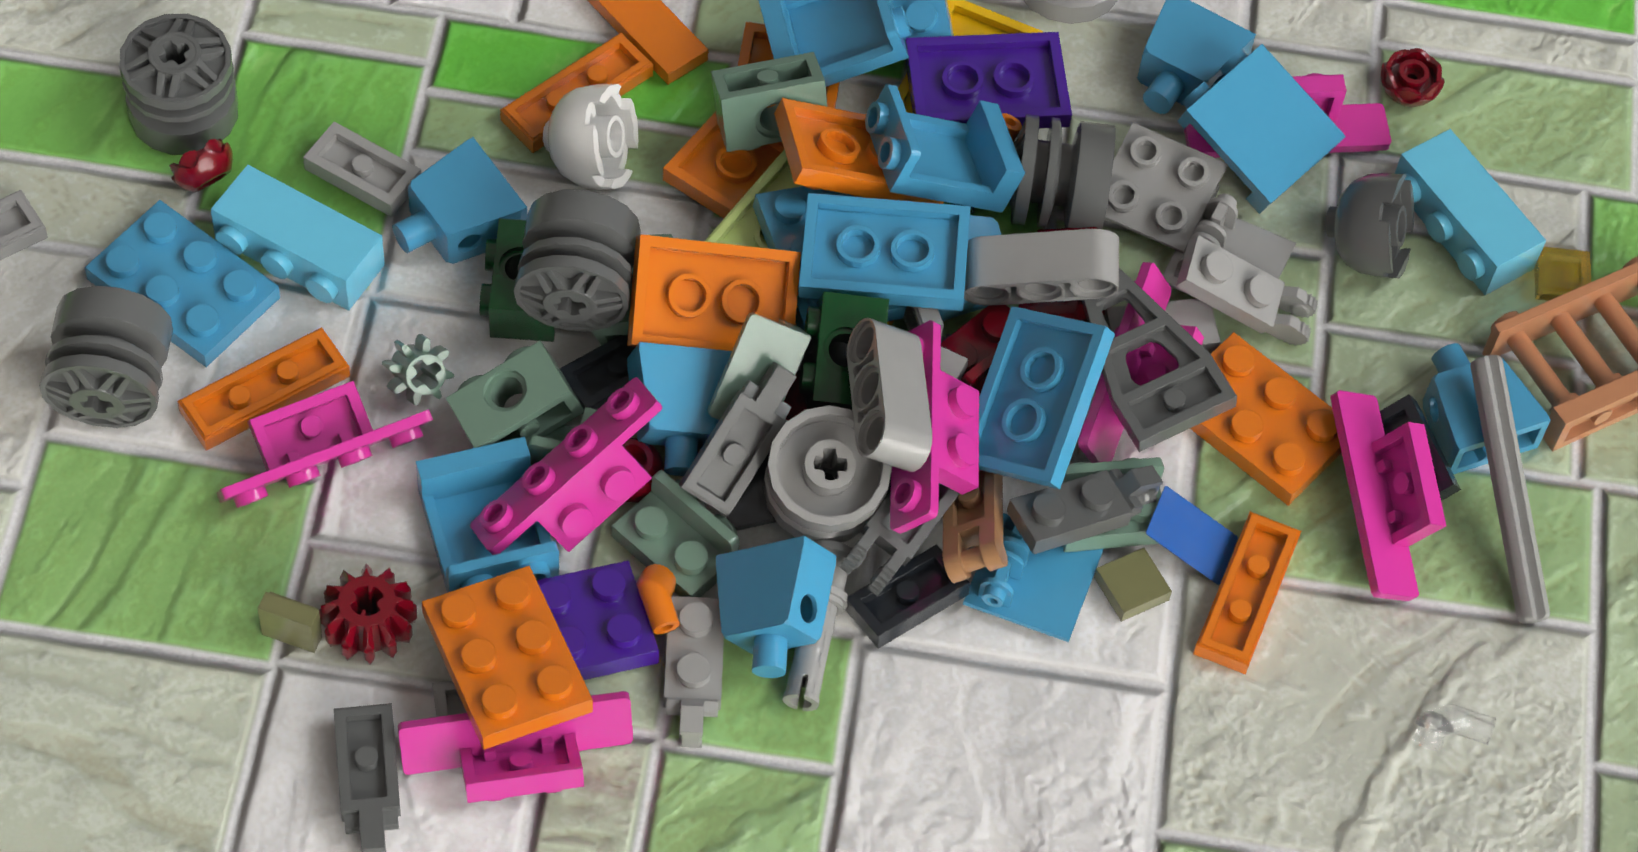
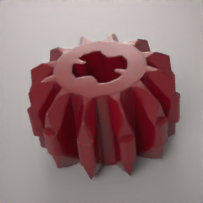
M367 563L361 571V576L356 578L343 570L340 576V586H326L324 592L326 604L321 605L319 609L320 622L323 627H326L324 630L325 640L330 647L341 645L342 655L345 656L347 661L359 651L364 652L365 661L370 665L376 657L375 652L380 650L394 658L395 653H397L396 642L410 643V639L413 636L411 624L415 623L417 619V605L411 601V588L407 581L395 583V575L390 568L378 577L373 576V571Z

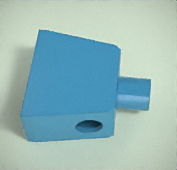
M1166 0L1143 51L1137 76L1139 82L1148 87L1143 94L1144 103L1152 111L1166 114L1175 102L1183 105L1182 101L1204 81L1212 88L1224 77V74L1219 69L1240 49H1243L1248 55L1251 53L1256 34L1190 0Z
M472 137L410 182L408 185V198L411 216L393 224L392 230L404 252L409 253L431 242L445 262L455 264L484 254L487 239H497L499 218L526 220L527 206L478 142Z
M639 342L628 356L629 381L637 377L662 405V410L636 433L639 442L665 446V473L674 476H684L696 458L698 449L703 447L719 420L711 417L707 409L732 351Z
M1460 344L1446 345L1435 352L1431 358L1438 374L1431 378L1422 401L1428 424L1453 474H1457L1488 464L1471 373V363ZM1503 359L1520 453L1538 448L1551 419Z
M806 536L716 555L721 632L726 640L753 654L752 673L764 678L784 676L787 667V650L815 644L821 638L836 566V555Z

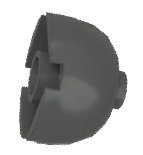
M1393 173L1367 174L1354 180L1341 193L1337 207H1329L1326 216V235L1328 238H1335L1336 250L1347 266L1355 271L1375 277L1397 279L1405 272L1411 249L1404 248L1400 250V247L1404 243L1406 232H1413L1414 229L1413 188L1411 181L1405 180L1407 175Z

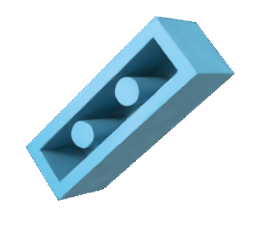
M1451 129L1401 154L1394 174L1407 175L1405 180L1411 181L1414 196V212L1425 224L1431 238L1441 243L1455 259L1463 276L1473 281L1484 295L1534 270L1546 239Z
M250 165L244 168L211 208L215 239L235 255L244 254L261 263L271 275L279 279L289 278L307 288L312 296L324 303L333 302L349 311L385 266L382 235Z

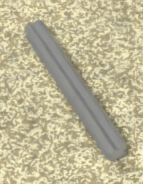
M1485 355L1472 361L1470 367L1515 610L1520 623H1536L1549 618L1550 609L1503 359L1499 355Z

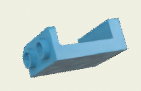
M758 0L774 59L814 52L824 76L826 87L909 58L904 38L912 35L910 25L902 5L895 8L893 0Z
M1263 44L1249 55L1243 49L1234 54L1219 69L1224 74V77L1212 88L1204 81L1182 101L1187 110L1178 119V123L1184 129L1191 124L1252 191L1246 200L1259 214L1346 137Z
M886 84L877 101L872 102L867 110L865 118L866 130L872 139L878 156V164L882 168L890 192L1003 212L1025 175L999 105L996 103L979 101L967 124L906 112L898 87Z
M525 437L416 461L418 492L447 593L526 566H530L536 580L559 576V550L557 543L551 541L549 532L538 521L503 552L492 555L484 547L470 527L471 522L481 514L484 507L490 502L497 500L531 466L530 452Z

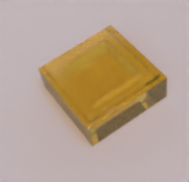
M1543 247L1534 268L1535 299L1549 301L1591 283L1590 251Z

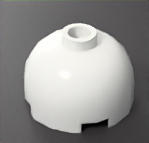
M596 84L575 88L565 94L552 111L550 120L544 126V146L550 152L555 166L562 176L581 187L592 189L621 188L626 184L633 172L632 170L624 169L627 161L628 148L638 149V120L632 99L621 98L619 94L621 85Z

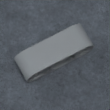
M1080 229L975 237L968 240L964 299L973 304L992 306L1100 299L1113 296L1118 292L1119 237L1116 233L1109 230Z
M864 318L853 329L847 345V362L856 446L858 452L864 457L908 472H915L926 462L932 446V427L921 341L916 334L871 318Z

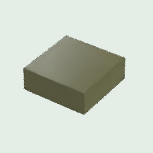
M1144 547L1096 568L1094 579L1121 622L1170 600L1172 590Z
M265 592L258 606L262 635L315 653L322 639L318 608L273 592Z

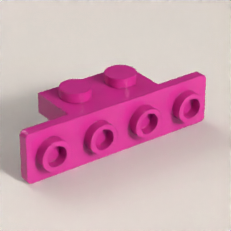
M1312 73L1305 76H1292L1346 136L1329 153L1386 151L1389 149L1392 140L1384 106L1381 103L1342 105L1347 92L1343 74L1322 75ZM1191 124L1184 129L1187 146L1214 158H1221Z
M1143 262L1137 279L1134 282L1162 309L1166 310L1172 293L1171 286L1155 263ZM1129 303L1126 306L1120 326L1114 331V337L1145 324ZM1180 325L1202 345L1204 336L1197 326ZM1150 342L1126 354V363L1131 379L1140 386L1178 369L1176 359L1155 342ZM1102 372L1087 418L1084 420L1078 437V447L1091 463L1113 460L1124 429L1112 409Z
M932 320L908 331L916 334L920 338L932 427V446L926 462L915 472H908L892 466L890 529L899 534L937 517L939 509V483L962 495L979 487V391L940 370L941 325Z
M637 377L633 378L624 387L612 393L607 402L586 421L573 428L565 439L542 460L530 466L523 476L497 500L487 504L481 514L471 522V529L484 547L492 555L503 552L538 521L567 552H570L652 479L623 444L662 410V405Z
M351 381L255 417L248 421V425L267 471L220 489L216 493L220 503L233 499L237 508L251 504L269 496L265 486L286 479L289 488L321 476L317 466L338 459L341 468L371 457L372 453L369 446L389 439L392 447L396 448L424 436L420 427L433 420L432 415L428 409L373 430L355 383Z
M1339 390L1332 394L1330 399L1371 594L1376 598L1411 601L1419 596L1409 546L1447 526L1425 425L1407 422L1385 435L1378 400L1375 396Z
M621 691L592 695V713L483 750L467 713L400 722L398 724V735L403 772L406 775L462 768L468 803L499 801L508 797L543 792L556 793L564 789L584 787L583 767L579 751L625 745L633 741L629 693Z

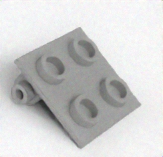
M1133 122L1113 161L1105 219L1184 254L1188 241L1194 234L1195 228L1200 222L1209 201L1217 196L1220 188L1218 184L1228 165L1219 159Z
M1222 193L1218 197L1212 198L1190 240L1200 235L1279 279L1296 243L1238 219L1237 201L1233 196ZM1175 250L1163 276L1172 288L1184 292L1178 289L1176 284L1185 252L1183 254Z

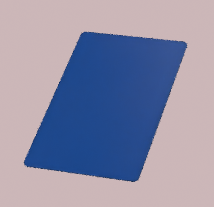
M1168 486L1164 487L1146 530V534L1217 585H1220L1238 540L1237 535Z

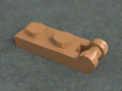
M979 470V487L963 495L959 493L943 515L942 556L946 573L952 583L971 578V572L985 567L991 572L1008 566L1007 553L1003 544V475Z

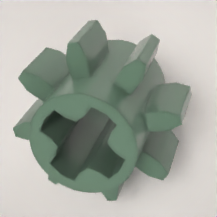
M423 334L417 335L415 344L405 345L399 340L394 341L397 351L391 360L382 361V365L392 371L394 376L387 384V388L395 394L401 393L407 388L406 399L413 405L420 403L422 395L431 394L437 399L442 398L439 389L444 384L445 379L454 378V374L447 370L442 362L448 357L450 352L441 345L435 346L430 350V339ZM418 361H422L419 366L423 373L420 377L414 378L417 372L413 366Z

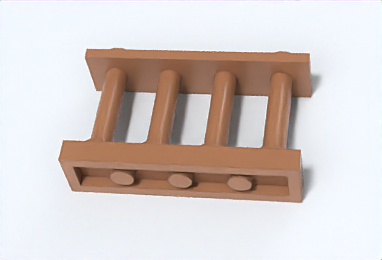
M1638 256L1631 259L1622 269L1520 314L1517 311L1508 312L1498 318L1491 326V333L1482 354L1484 356H1501L1513 351L1552 405L1549 410L1551 421L1543 436L1544 441L1552 452L1638 413V370L1622 376L1620 373L1613 374L1576 323L1599 312L1638 364V328L1619 304L1638 295ZM1556 331L1596 387L1580 396L1576 393H1569L1532 341Z

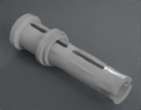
M815 541V543L836 555V566L821 638L815 644L795 648L786 691L782 698L787 706L797 709L801 689L806 688L802 711H813L819 707V696L836 616L842 614L847 608L848 594L844 590L848 573L839 566L852 548L837 541Z

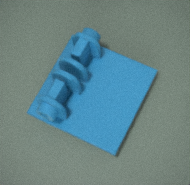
M1003 513V544L1007 553L1008 566L991 572L987 567L976 570L970 584L969 595L965 596L963 605L1069 642L1104 549L1064 552L1063 547L1060 546L1041 553L1032 554L1010 516Z

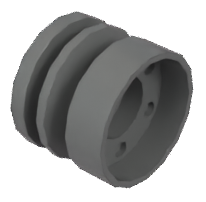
M164 14L144 21L128 34L120 49L119 68L123 79V89L126 93L128 117L136 136L152 149L170 155H183L188 151H198L204 148L210 139H225L231 133L238 119V96L234 79L231 47L223 31L207 19L194 15Z
M1026 114L1022 129L1014 142L1025 175L1009 200L1011 224L1025 225L1029 202L1038 203L1037 227H1046L1055 205L1064 207L1065 228L1097 227V229H1102L1112 178L1116 134L1115 125L1080 121L1073 142L1069 144L1062 143L1060 118H1051L1046 141L1038 139L1039 116Z
M564 189L546 193L535 200L527 214L522 241L524 251L518 263L519 273L514 285L517 304L534 319L546 325L568 331H595L609 328L623 320L629 309L631 297L629 291L632 287L636 236L641 234L638 217L627 205L618 200L589 190Z
M91 286L77 288L67 293L59 302L50 336L52 346L46 355V368L42 373L39 385L42 398L57 412L72 420L93 426L120 428L136 426L151 419L158 407V390L163 382L161 368L167 360L173 332L170 315L161 305L153 300L123 288Z

